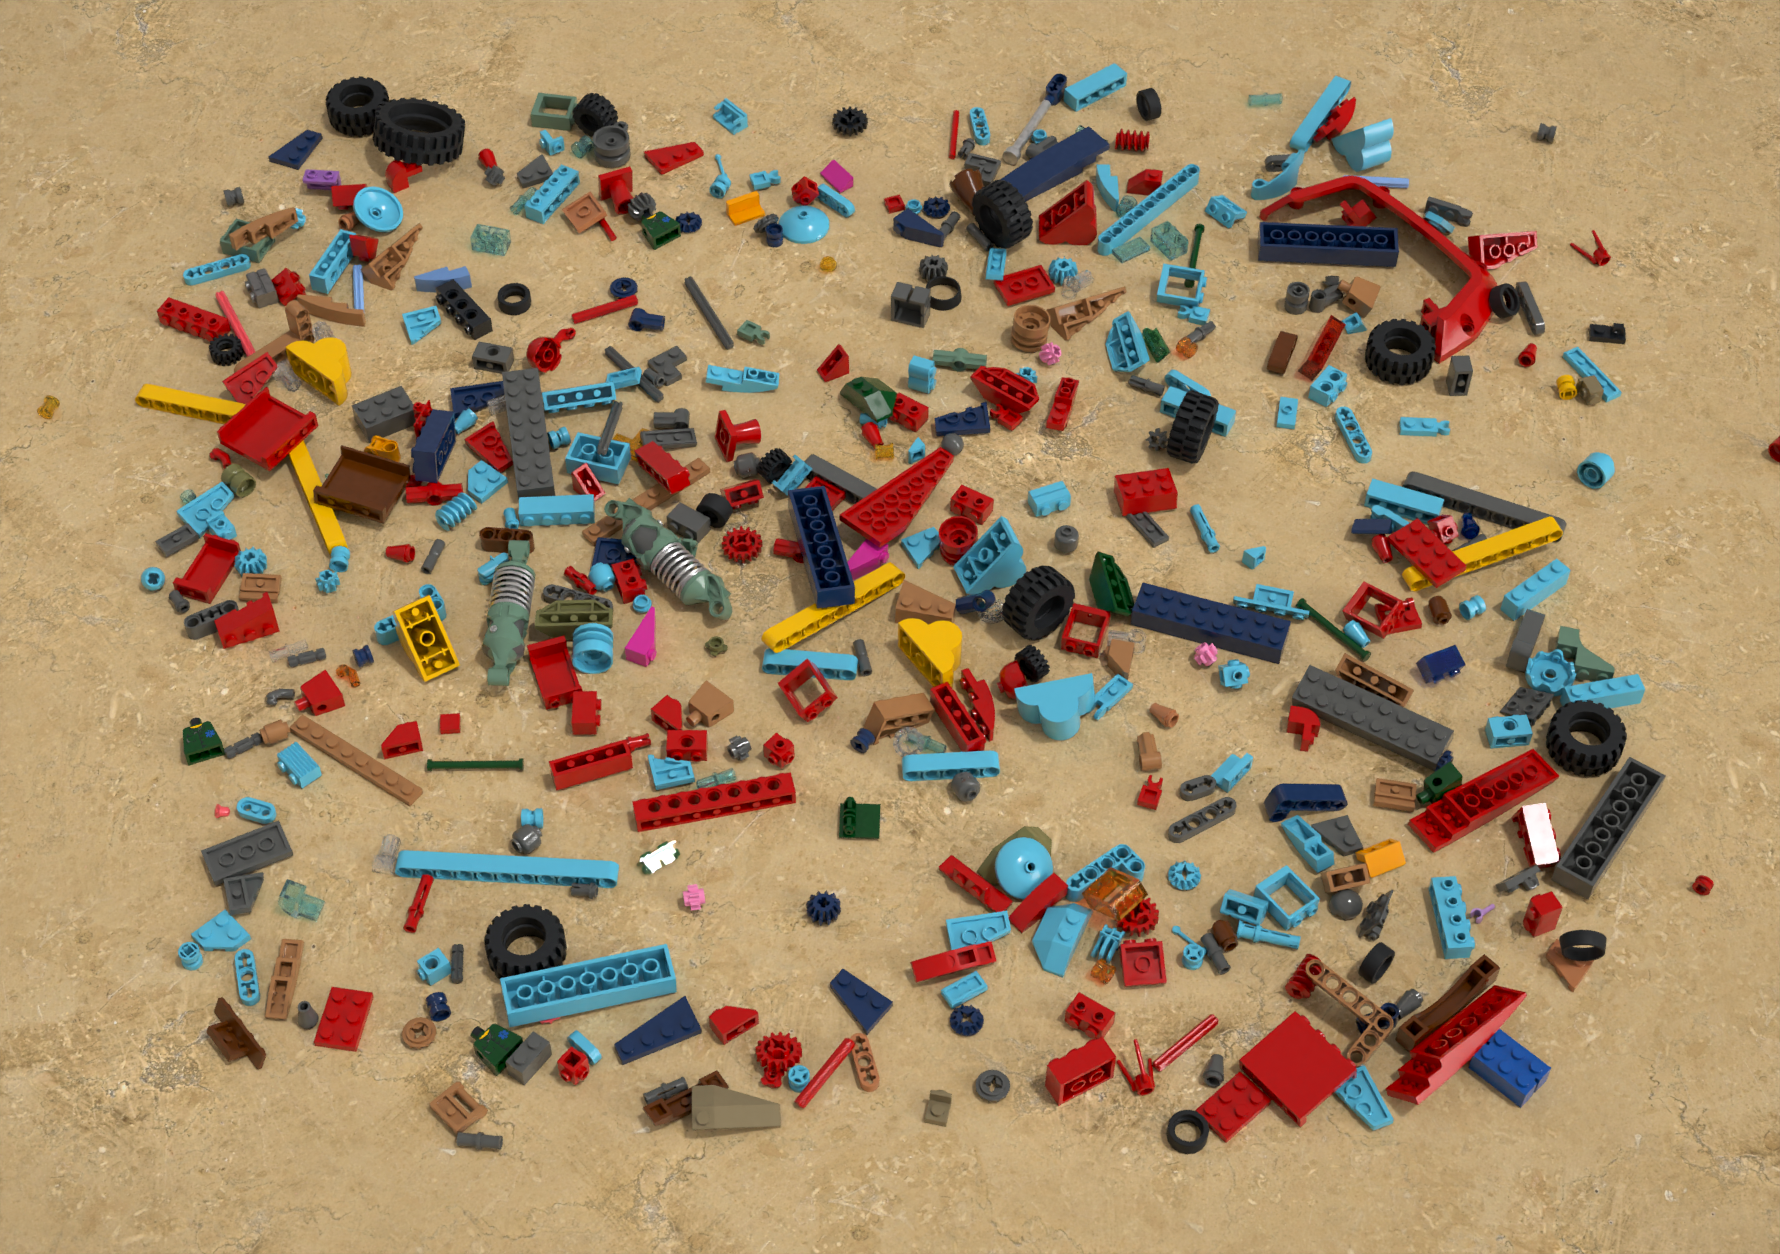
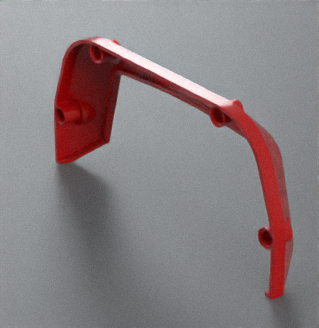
M1344 176L1305 188L1294 187L1291 189L1290 194L1260 210L1259 218L1266 221L1268 215L1287 204L1292 209L1298 210L1303 208L1304 201L1344 189L1361 190L1373 198L1374 207L1389 209L1444 252L1469 276V281L1437 317L1434 360L1439 364L1473 343L1494 315L1490 306L1489 295L1491 289L1498 285L1493 276L1487 271V265L1472 259L1426 220L1390 195V190L1385 186H1377L1369 180L1358 176Z

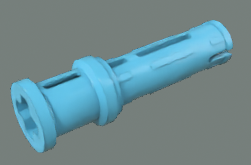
M1239 920L1236 933L1238 939L1240 937L1253 940L1254 943L1263 941L1297 950L1301 936L1264 929L1262 926L1246 924L1242 920Z

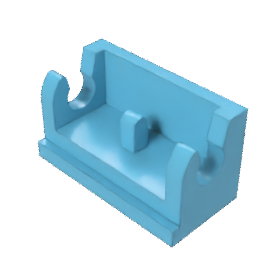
M727 98L714 107L715 110L719 108L720 110L713 114V119L733 135L748 127L747 114Z
M795 454L793 456L795 461L779 481L773 480L772 482L787 496L788 490L796 489L812 470L808 464Z

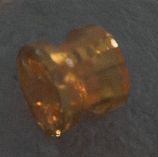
M1183 337L1176 345V351L1183 353L1186 359L1193 357L1198 350V345L1194 342L1192 343L1188 337Z
M1101 958L1094 965L1091 976L1099 978L1101 983L1106 985L1114 976L1116 967L1108 965L1106 960Z

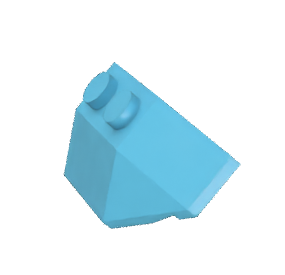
M1127 311L1113 319V326L1106 341L1112 369L1118 372H1131L1150 360L1143 335L1131 313Z
M1076 903L1047 908L1032 940L1044 971L1064 977L1092 916V909Z

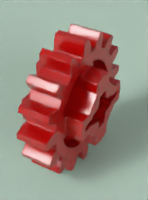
M740 526L739 530L733 528L732 533L727 531V536H723L722 549L724 555H728L729 560L734 558V562L741 560L744 563L745 559H748L751 562L752 557L758 558V553L762 552L761 535L757 534L756 530L750 531V527H747L746 530H743L742 526Z
M1132 894L1130 899L1124 896V902L1119 900L1118 906H1115L1114 921H1117V928L1123 927L1122 931H1129L1130 936L1137 933L1138 937H1141V932L1148 935L1149 929L1154 931L1155 925L1158 924L1159 910L1156 909V903L1150 904L1151 898L1144 900L1142 894L1139 898H1136L1135 894Z
M772 1032L771 1037L764 1035L763 1041L758 1040V1046H756V1060L760 1062L761 1067L767 1065L768 1071L775 1068L776 1072H779L780 1069L786 1072L787 1067L792 1068L795 1066V1063L799 1064L802 1057L801 1042H797V1037L790 1038V1033L785 1036L782 1035V1032H779L778 1035Z

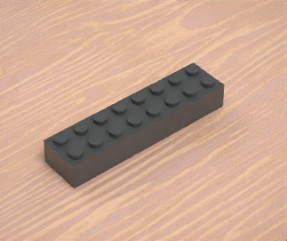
M538 368L502 372L518 500L519 497L556 496Z
M1309 665L1292 696V706L1310 709L1318 718L1435 771L1442 754L1448 750L1453 740L1454 730L1312 665Z
M1629 757L1557 864L1551 880L1589 900L1661 790L1666 775Z

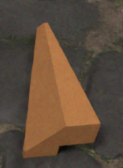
M420 223L360 269L371 284L390 291L395 288V283L401 276V270L405 267L413 250L412 247L418 239L417 236L423 229Z
M1117 288L1046 309L1050 315L1051 327L1064 340L1071 339V336L1079 332L1087 323L1094 320L1122 294H1125L1126 288Z

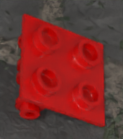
M430 400L426 404L416 402L413 405L416 421L413 427L416 439L420 437L422 426H425L426 418L430 416L433 410Z

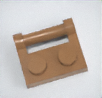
M460 1081L455 1082L429 1103L430 1108L456 1135H458V1132H463L476 1120L483 1118L488 1112L484 1105H480L464 1089V1085ZM458 1095L473 1111L468 1113L453 1096Z

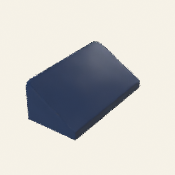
M1355 519L1351 533L1391 534L1392 519Z

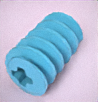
M461 492L457 497H453L451 501H448L446 505L437 510L435 517L438 524L444 530L450 531L449 526L455 527V522L460 523V517L465 519L466 514L470 515L472 513L471 509L477 510V505L470 496Z

